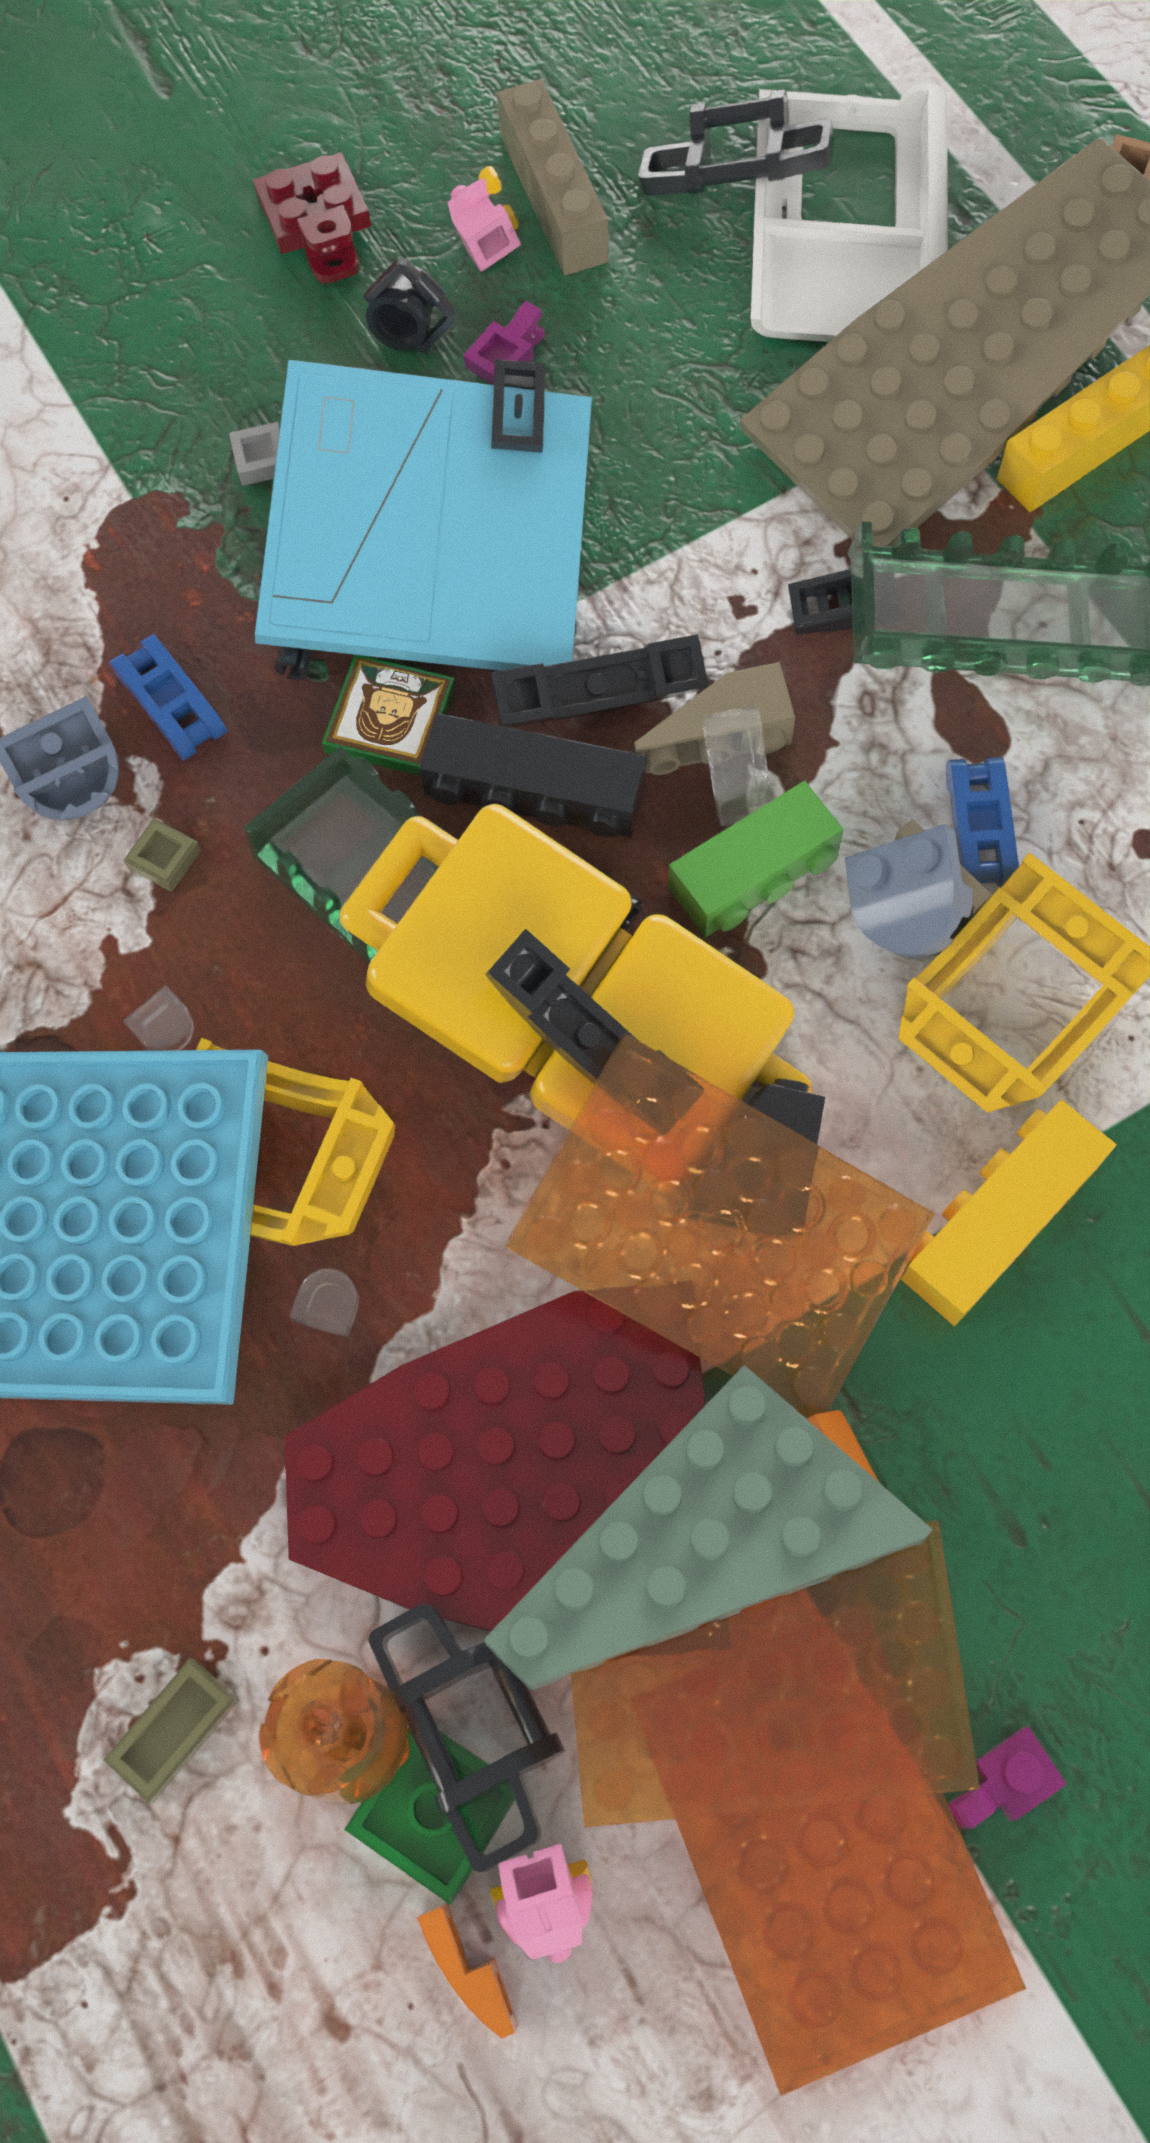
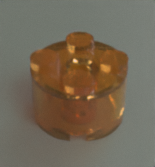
M314 1659L290 1670L274 1686L267 1700L271 1703L264 1724L260 1722V1750L264 1762L272 1775L290 1789L330 1805H351L374 1796L390 1782L398 1768L405 1763L409 1755L410 1745L407 1739V1722L402 1710L398 1708L389 1687L359 1667L342 1661ZM339 1721V1726L335 1730L334 1725Z

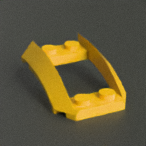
M1029 852L1022 860V864L1005 884L996 890L976 915L953 939L952 944L944 949L916 978L913 977L906 985L905 1007L901 1017L898 1039L987 1113L1039 1098L1083 1053L1150 977V946ZM1017 918L1102 985L1071 1022L1027 1069L942 1000L993 947Z
M201 1038L196 1050H226L215 1046L212 1041ZM268 1061L264 1101L300 1112L330 1118L332 1122L292 1213L280 1212L253 1204L250 1236L295 1246L349 1235L355 1230L392 1143L395 1125L363 1086L362 1081L350 1078V1081L323 1077Z

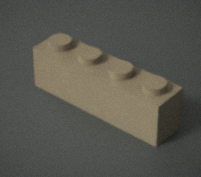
M542 78L497 92L501 139L563 275L566 276L609 262L608 218Z

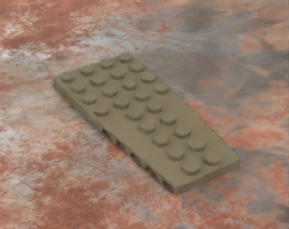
M1097 138L850 323L740 420L741 430L874 563L879 562L989 466L1005 450L1007 441L1024 430L1037 417V410L1051 396L1056 397L1071 382L1072 374L1088 358L1092 360L1106 346L1107 338L1124 321L1129 323L1141 310L1143 301L1150 295V180L1103 139Z

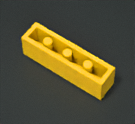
M1150 345L1007 441L997 480L1030 513L1150 431Z
M1062 1099L1048 1114L1041 1108H1038L1017 1131L1016 1134L1023 1139L1018 1147L1011 1154L1001 1148L979 1173L986 1180L973 1196L963 1189L941 1214L949 1222L935 1237L927 1230L923 1232L903 1255L910 1264L901 1280L954 1327L1098 1169L1117 1145Z

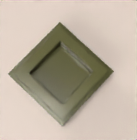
M153 818L123 861L131 871L173 892L202 849L198 841Z

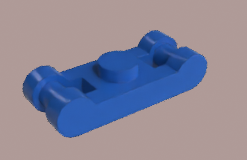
M152 634L139 642L141 645L140 649L127 657L122 653L109 661V664L121 683L128 688L168 740L179 758L185 761L197 753L196 746L209 738L215 741L228 732L215 710L159 639ZM153 665L155 666L154 669L150 670L143 676L140 675V673H142L146 669L150 668ZM193 713L198 720L182 729L177 722Z
M1003 757L985 758L984 763L967 764L965 759L948 760L946 764V785L948 792H950L960 865L980 884L997 883L998 887L1001 888L1019 867L1005 760ZM984 785L987 791L971 792L970 786ZM995 849L996 861L979 862L978 850Z

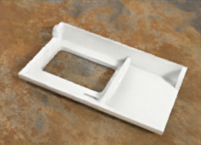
M931 83L916 84L908 88L900 100L867 98L857 95L841 96L786 91L789 104V126L821 119H831L833 129L885 132L893 135L895 138V227L802 220V174L769 182L767 177L757 178L751 299V326L756 332L771 338L830 342L855 319L948 250L947 95L938 85ZM759 89V99L769 98L770 92L776 90ZM770 119L758 120L757 157H762L766 154L771 126ZM803 146L792 148L789 150V153L803 150ZM782 206L786 207V217L785 210H782Z

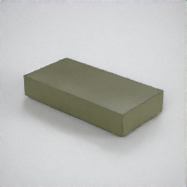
M189 1658L103 1760L148 1803H154L240 1700L199 1662Z

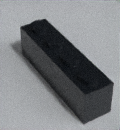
M436 713L419 771L424 794L430 795L433 799L444 804L456 805L463 802L482 807L498 804L506 807L513 813L535 817L536 820L545 825L558 827L568 824L587 828L591 833L601 837L611 838L621 835L631 838L646 784V756Z

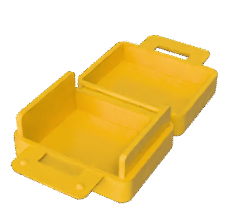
M491 804L483 807L459 840L424 817L415 816L409 818L404 822L341 908L339 918L342 926L378 951L368 966L366 976L367 991L375 1000L499 1083L515 1079L522 1070L533 1076L535 1081L531 1086L530 1096L532 1103L538 1110L658 1191L664 1193L676 1192L693 1178L698 1168L702 1169L720 1143L717 1140L754 1081L765 1087L768 1084L774 1085V1080L776 1079L795 1080L809 1086L808 1093H812L810 1079L773 1053L794 1019V1007L786 996L667 916L655 914L647 917L642 921L634 935L631 936V934L620 928L631 909V897L628 891L502 805ZM423 856L439 868L397 924L381 912ZM527 929L570 968L566 975L652 1053L657 1050L663 1052L703 1089L667 1134L662 1135L638 1119L576 1070L530 1027L486 977L485 973L523 930Z

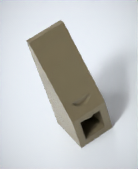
M780 662L726 673L635 742V754L646 756V773L664 775L675 771L681 766L701 762L705 764H718L728 760L731 756L750 752L768 754L781 749L785 745H790L794 730L795 714Z

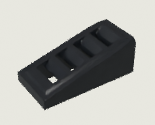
M890 559L788 584L796 634L884 626L903 621ZM880 590L882 598L872 600L870 591ZM859 592L861 603L851 605L849 593ZM838 594L840 608L830 610L828 595ZM807 597H817L819 613L809 614Z

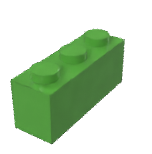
M803 781L669 864L668 889L705 938L718 929H721L723 932L729 931L739 925L747 917L749 910L764 900L767 903H773L786 895L793 887L794 881L809 872L817 875L828 869L839 856L844 829L807 782Z

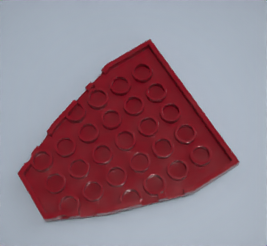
M692 1280L572 1291L397 1367L285 1435L289 1560L408 1610L426 1603L433 1606L443 1620L491 1632L705 1407ZM729 1617L722 1620L715 1619L699 1625L693 1631L647 1647V1645L609 1660L731 1649Z

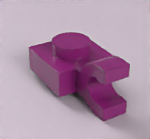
M525 301L515 313L513 320L505 328L493 321L463 355L465 368L493 385L495 359L530 362L534 358L533 347L545 336L544 329L536 324L542 317L541 309Z
M1023 1727L971 1763L983 1781L946 1805V1808L960 1829L968 1827V1829L974 1828L994 1813L999 1806L1009 1821H1016L1067 1785V1783L1030 1728Z

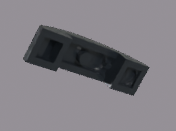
M698 634L648 643L644 648L549 666H544V663L492 672L490 674L500 725L504 727L545 723L598 714L664 700L709 687Z
M527 929L523 930L485 973L486 977L530 1027L576 1070L638 1119L662 1135L667 1134L703 1089L663 1052L657 1050L652 1053L566 975L570 970L566 964Z

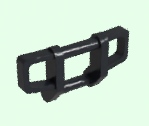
M785 89L770 92L769 98L709 108L706 103L691 105V141L647 148L643 153L639 179L644 195L694 194L704 192L706 186L767 177L769 182L779 181L787 177L828 167L832 161L834 147L831 119H821L789 126V104ZM770 119L771 126L765 156L710 165V128ZM818 144L812 148L789 153V150L792 148ZM685 165V171L656 172L662 168Z
M420 1604L374 1629L369 1634L368 1641L389 1687L390 1692L387 1695L395 1714L402 1712L439 1792L434 1797V1800L442 1817L447 1815L472 1869L476 1872L489 1871L498 1866V1863L507 1861L537 1844L542 1835L541 1827L522 1775L557 1758L566 1750L558 1734H550L529 1688L484 1642L462 1651L437 1610L429 1604ZM421 1621H428L451 1658L403 1684L389 1653L388 1642L392 1637ZM491 1668L527 1745L461 1780L425 1700L471 1675ZM509 1782L524 1823V1831L519 1838L491 1854L485 1855L480 1850L461 1808Z

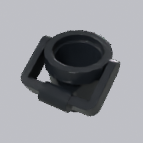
M405 258L395 260L363 296L369 303L366 309V321L369 330L384 345L398 351L417 349L421 354L425 353L454 323L455 308L444 296L446 292L423 269L413 266ZM435 306L444 316L430 330V319Z

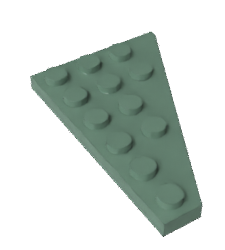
M744 1365L483 1641L533 1691L557 1682L563 1676L579 1670H589L605 1664V1661L646 1645L647 1647L693 1631L699 1625L715 1619H725L740 1613L742 1609L779 1595H782V1597L829 1580L833 1575L843 1571L855 1570L869 1565L875 1559L913 1545L917 1547L928 1538L932 1528Z

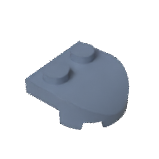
M87 696L0 738V763L11 781L14 791L31 810L45 818L67 821L89 815L103 806L117 787L120 775L118 755Z
M946 824L845 858L853 918L865 936L892 953L908 959H921L935 955L952 944L953 940L950 936L958 927L962 917L970 916L973 904V890L962 882L955 830Z

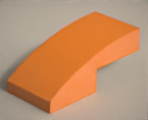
M448 1903L428 1910L418 1916L417 1919L425 1940L439 1968L464 2004L485 2026L501 2039L514 2034L518 2027V2022L496 1959L492 1958L470 1968Z

